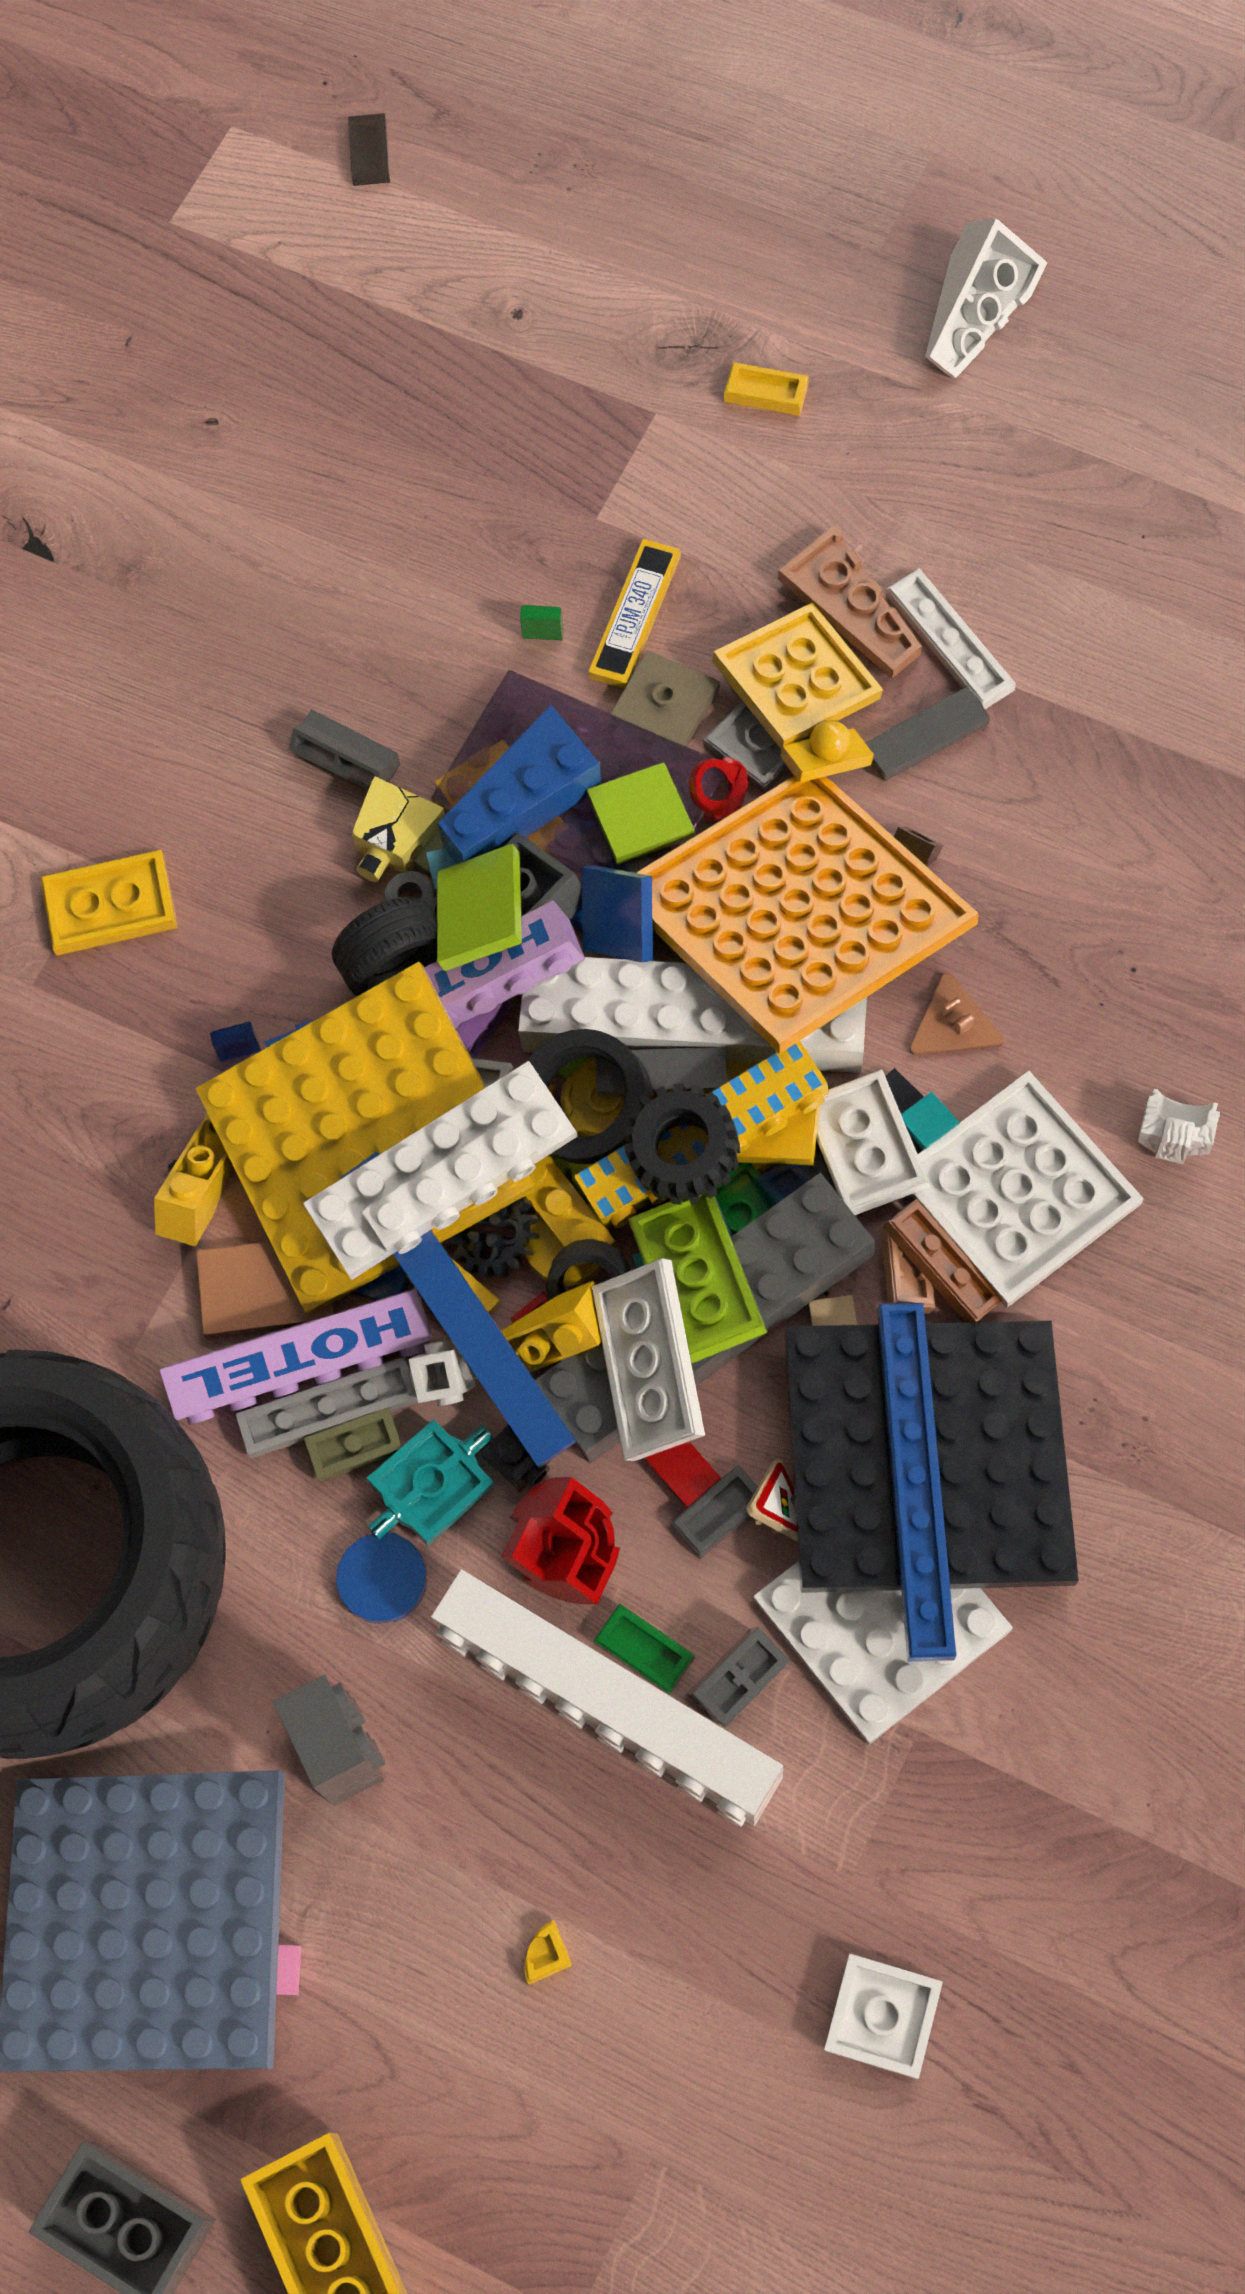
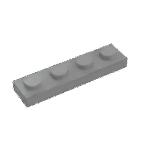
M405 1357L236 1413L247 1454L252 1459L305 1441V1437L388 1407L391 1412L417 1403L418 1400L416 1391L411 1383L407 1360Z

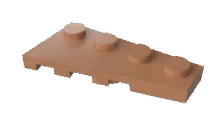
M834 524L778 570V580L805 604L808 605L813 602L836 631L893 679L921 655L922 645L895 607L891 608L882 596L883 590L875 579L871 580L861 566V559L853 549L849 550L842 540L843 534Z

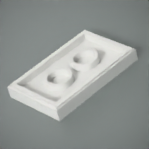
M882 1069L829 1089V1094L824 1096V1103L820 1105L816 1140L838 1195L854 1215L930 1187Z

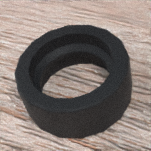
M595 1239L574 1241L563 1247L552 1261L545 1287L548 1301L567 1292L563 1283L564 1275L569 1267L575 1264L591 1263L599 1265L607 1270L613 1278L631 1271L630 1264L621 1251L607 1242Z

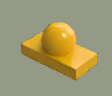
M825 720L817 724L811 733L810 739L783 745L780 755L799 783L870 766L874 756L873 752L854 728L848 730L845 725L837 720Z

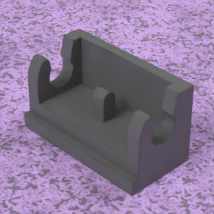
M759 1627L750 1628L686 1694L696 1704H700L710 1714L709 1717L715 1723L726 1727L791 1660Z

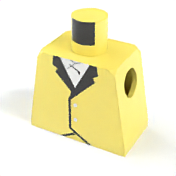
M375 776L352 832L356 850L364 855L356 868L357 872L369 881L378 882L387 866L401 873L411 871L414 868L413 858L439 830L438 822L445 816L444 808Z

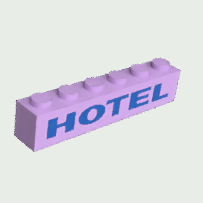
M554 900L521 917V944L444 971L437 961L425 967L455 1028H458L461 1023L479 1014L492 1011L498 1004L517 994H524L530 991L536 984L554 975L567 972L573 965L585 960L569 918Z
M416 1288L165 1366L160 1369V1373L174 1418L176 1420L187 1418L188 1424L191 1425L213 1418L214 1413L212 1409L229 1404L231 1411H236L257 1404L255 1396L272 1391L274 1398L296 1392L300 1390L297 1382L313 1377L317 1385L342 1377L340 1369L357 1364L359 1371L384 1364L382 1356L399 1351L401 1358L425 1351V1342L431 1341L433 1336L419 1292Z

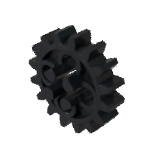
M524 1198L518 1199L500 1209L499 1212H495L477 1222L478 1224L491 1227L500 1226L513 1230L516 1228V1235L513 1239L492 1233L469 1232V1227L448 1238L446 1244L458 1246V1249L452 1255L453 1259L462 1262L466 1261L464 1270L473 1273L478 1271L479 1276L492 1278L494 1273L501 1277L508 1276V1265L511 1268L522 1269L521 1255L533 1256L535 1253L528 1246L529 1240H538L540 1237L539 1234L531 1231V1225L539 1221V1216L527 1214V1211L533 1205L532 1201ZM486 1248H493L491 1257L487 1259L485 1255Z

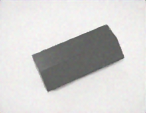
M312 709L304 721L293 728L289 745L290 751L366 790H369L375 776L389 782L400 766L397 752Z

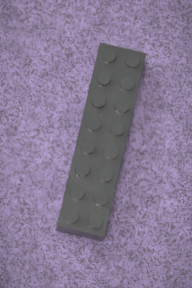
M821 1172L731 1237L767 1330L766 1334L875 1255V1240ZM766 1334L692 1363L695 1385L700 1384ZM602 1341L596 1347L563 1359L535 1380L576 1439V1445L590 1463L620 1442Z

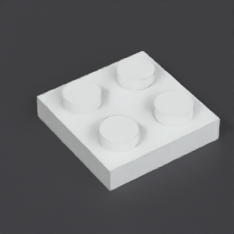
M849 1953L824 2051L918 2080L943 1981Z

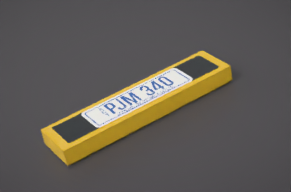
M647 539L642 540L588 671L589 679L622 689L626 688L634 674L681 558L680 549Z

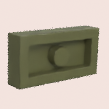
M388 1407L304 1438L320 1483L390 1458L402 1447Z

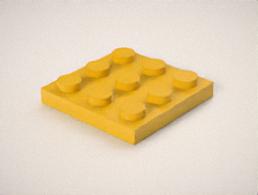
M813 602L714 651L712 657L713 664L781 750L783 745L795 743L810 736L817 724L825 720L839 721L881 698L883 692L882 687Z

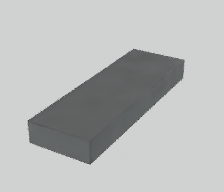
M967 686L865 743L874 754L872 764L884 781H887L988 725L990 716Z
M726 1047L631 1050L641 1060L649 1074L653 1095H657L655 1090L663 1086L667 1093L673 1092L674 1084H684L686 1091H691L692 1086L696 1085L702 1087L704 1094L727 1083ZM596 1057L597 1097L625 1096L623 1079L616 1066L605 1059Z

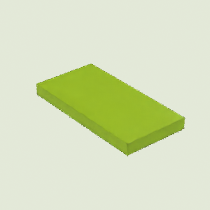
M707 1193L699 1196L700 1203L691 1204L689 1198L682 1199V1205L672 1204L670 1201L628 1218L644 1265L661 1258L671 1260L691 1364L767 1333L716 1198L713 1196L709 1199Z

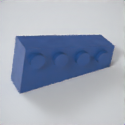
M552 705L540 715L438 822L442 846L456 864L504 847L517 833L526 838L587 797V789L602 784L600 763Z

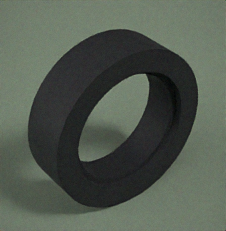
M576 1029L560 1033L548 1039L533 1052L528 1061L547 1088H549L555 1074L563 1066L579 1058L597 1057L613 1063L620 1072L624 1083L625 1097L622 1109L616 1120L604 1131L590 1137H576L552 1152V1154L565 1161L587 1165L595 1164L627 1144L624 1131L625 1126L631 1127L632 1125L629 1115L633 1109L639 1112L642 1110L639 1101L646 1095L653 1100V1089L645 1066L624 1043L602 1031Z

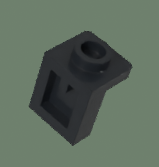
M509 1424L480 1453L482 1458L520 1493L527 1485L531 1488L535 1487L550 1470V1467L547 1465L549 1462L542 1467L536 1465Z

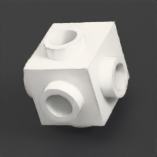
M450 1339L425 1344L424 1353L408 1359L410 1379L416 1391L418 1403L436 1400L438 1406L457 1403L464 1400L463 1393L476 1387V1375L457 1347L451 1345Z

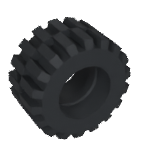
M674 1084V1091L669 1093L666 1092L664 1086L655 1090L658 1097L651 1100L646 1095L639 1101L642 1110L639 1112L633 1109L629 1115L632 1125L631 1127L625 1126L624 1137L627 1141V1144L624 1145L626 1156L640 1184L646 1190H652L654 1197L663 1201L666 1196L670 1198L672 1204L682 1205V1199L689 1198L691 1204L700 1203V1195L707 1193L709 1199L717 1195L715 1187L719 1184L726 1187L731 1181L730 1170L736 1171L739 1164L737 1153H740V1142L734 1121L726 1105L722 1106L719 1098L712 1092L705 1095L702 1087L693 1085L691 1091H686L684 1084ZM685 1124L694 1125L707 1133L708 1142L704 1152L696 1160L688 1164H669L661 1160L657 1154L661 1138L673 1127Z

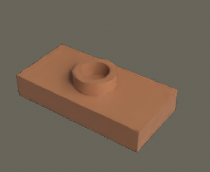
M882 1227L881 1240L888 1304L924 1303V1313L929 1314L935 1308L933 1285Z

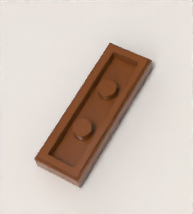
M917 1199L883 1226L886 1233L965 1322L977 1323L1002 1301L1001 1297L976 1266Z

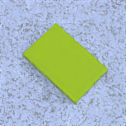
M513 843L437 871V962L444 971L522 943L520 854Z

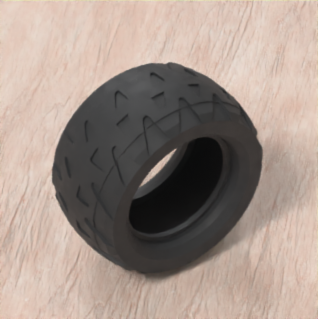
M21 1349L7 1350L6 1353H0V1466L30 1457L56 1456L79 1460L102 1470L111 1478L119 1498L123 1518V1543L118 1567L107 1592L93 1612L79 1626L58 1641L44 1648L26 1654L0 1657V1757L6 1759L52 1756L87 1747L109 1737L120 1729L128 1727L158 1705L172 1690L182 1674L186 1673L193 1664L207 1639L223 1589L226 1562L225 1525L216 1487L212 1482L208 1467L201 1453L166 1408L143 1388L111 1369L60 1353Z

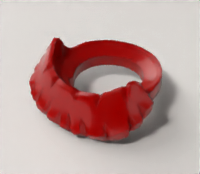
M724 757L722 760L708 758L700 761L693 768L689 778V791L694 803L703 810L704 820L712 819V822H720L741 809V803L744 802V797L747 794L748 773L740 761L730 757ZM707 769H718L728 783V792L724 800L712 801L705 796L701 780Z

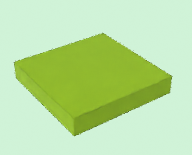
M665 762L587 789V797L617 865L695 837V830Z

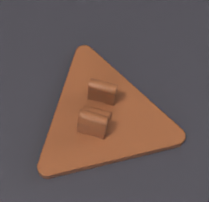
M945 973L941 977L910 1046V1051L913 1055L917 1056L999 1047L1004 1042V1036L953 975Z

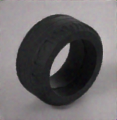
M398 897L384 901L361 913L340 932L335 940L331 954L333 963L349 990L354 995L359 996L417 962H420L425 968L437 961V918L426 902L413 897Z

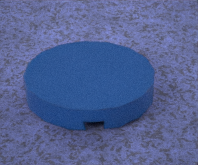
M386 1533L380 1540L374 1534L359 1538L346 1549L338 1564L336 1584L341 1600L354 1616L374 1624L396 1622L407 1617L419 1606L426 1592L427 1571L421 1553L409 1540L395 1533Z

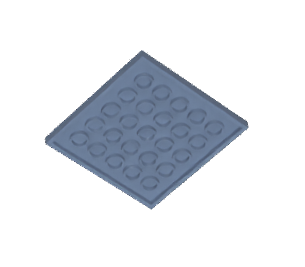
M268 1770L17 1779L0 2007V2072L274 2069L285 1772Z

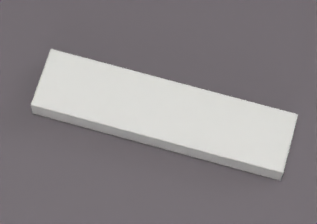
M920 568L887 588L886 596L959 685L962 688L967 686L970 688L984 709H987L1015 691L1016 683Z

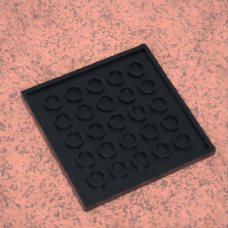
M1052 1321L977 1322L975 1324L973 1322L925 1323L950 1589L1076 1586L1079 1577ZM878 1324L786 1326L784 1339L801 1593L901 1590Z

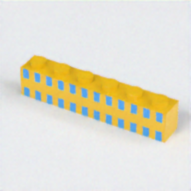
M798 1041L782 1053H775L712 1093L719 1098L722 1106L726 1105L734 1121L740 1142V1153H737L738 1157L749 1149V1142L763 1133L768 1137L779 1132L787 1125L786 1119L801 1110L803 1114H806L818 1108L824 1103V1096L829 1094V1090L824 1076L801 1041ZM685 1124L673 1127L661 1138L657 1154L661 1160L669 1164H688L696 1160L704 1152L708 1142V1135L703 1129L694 1125ZM624 1146L574 1176L606 1229L613 1225L615 1228H619L628 1224V1218L638 1215L636 1211L650 1202L653 1205H657L669 1199V1197L665 1196L662 1201L654 1197L652 1190H646L640 1184L629 1164Z

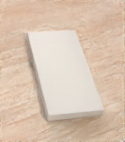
M661 1258L592 1286L623 1460L636 1461L705 1436L671 1260Z

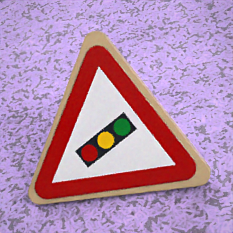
M776 1459L770 1464L746 1510L751 1517L755 1518L757 1525L764 1523L771 1527L773 1534L780 1532L797 1541L795 1507L790 1501L791 1496L794 1495V1484L784 1463L780 1459Z

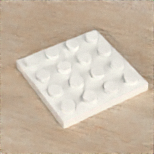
M1030 1071L1026 1072L961 1121L958 1126L929 1148L924 1149L918 1154L930 1187L910 1194L914 1201L917 1199L971 1260L1001 1297V1302L1006 1308L1139 1207L1144 1199Z
M798 1561L753 1596L755 1603L868 1745L1013 1629L981 1588L950 1589L957 1655L955 1660L907 1662L901 1590L801 1593Z

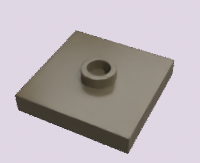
M647 650L610 714L611 722L684 753L720 688V681Z

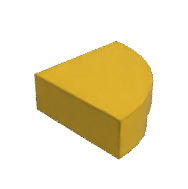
M555 1920L542 1926L528 1947L524 1964L528 1985L573 1966Z

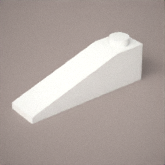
M997 218L967 222L950 257L925 357L951 378H956L985 347V341L995 330L1004 327L1009 321L1007 317L1017 306L1024 305L1028 301L1047 265V262Z

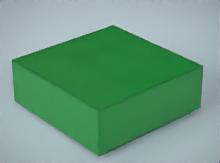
M521 605L520 623L523 639L563 641L564 624L560 607Z

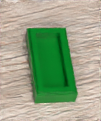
M619 1603L593 1640L594 1644L667 1695L671 1694L695 1659L693 1653L621 1603Z

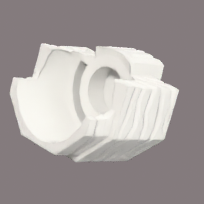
M1154 1089L1145 1107L1138 1142L1156 1153L1155 1158L1184 1164L1186 1156L1209 1154L1214 1143L1220 1112L1216 1111L1218 1103L1204 1106L1182 1104L1163 1096L1158 1089Z

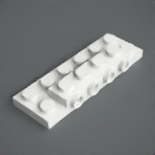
M528 1061L303 1204L349 1277L353 1280L398 1251L399 1254H403L412 1250L422 1241L421 1236L434 1227L438 1230L448 1227L460 1217L459 1212L472 1203L478 1206L489 1201L497 1194V1187L511 1178L514 1182L525 1178L536 1168L535 1163L578 1137L577 1132Z

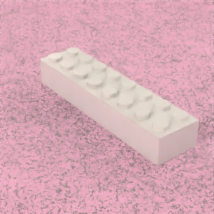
M585 957V960L573 965L567 972L554 975L536 984L530 991L522 994L518 1029L522 1052L533 1053L548 1039L569 1030L592 1029L612 1035L624 1043L630 1050L726 1047V1061L760 1063L777 1053L687 963L659 961L641 963L625 959ZM867 997L800 1040L820 1071L862 1073Z
M462 1569L431 1616L438 1628L436 1634L443 1639L441 1643L463 1657L470 1651L481 1662L480 1667L502 1681L506 1675H509L520 1686L519 1691L533 1701L542 1705L545 1699H548L556 1704L555 1708L559 1710L558 1715L577 1728L582 1729L584 1724L587 1723L596 1729L595 1733L599 1735L597 1739L614 1751L621 1753L625 1747L636 1754L635 1757L638 1759L637 1764L653 1775L661 1778L663 1773L666 1772L676 1778L675 1782L679 1784L677 1788L690 1798L700 1803L704 1796L712 1800L719 1809L717 1813L738 1827H742L745 1821L755 1827L783 1779V1765Z

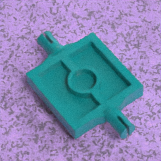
M433 1419L367 1477L368 1484L380 1495L386 1506V1510L367 1525L370 1532L380 1540L399 1522L401 1525L410 1528L427 1547L495 1487L494 1481L479 1467L475 1458V1454L489 1441L494 1439L492 1434L488 1430L486 1431V1427L481 1424L479 1428L462 1442L460 1439L449 1435Z

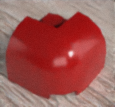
M555 1477L545 1480L531 1489L511 1514L510 1518L517 1525L501 1558L524 1574L523 1582L548 1596L568 1603L597 1605L614 1570L620 1547H615L614 1528L610 1520V1516L614 1513L604 1501L573 1477Z

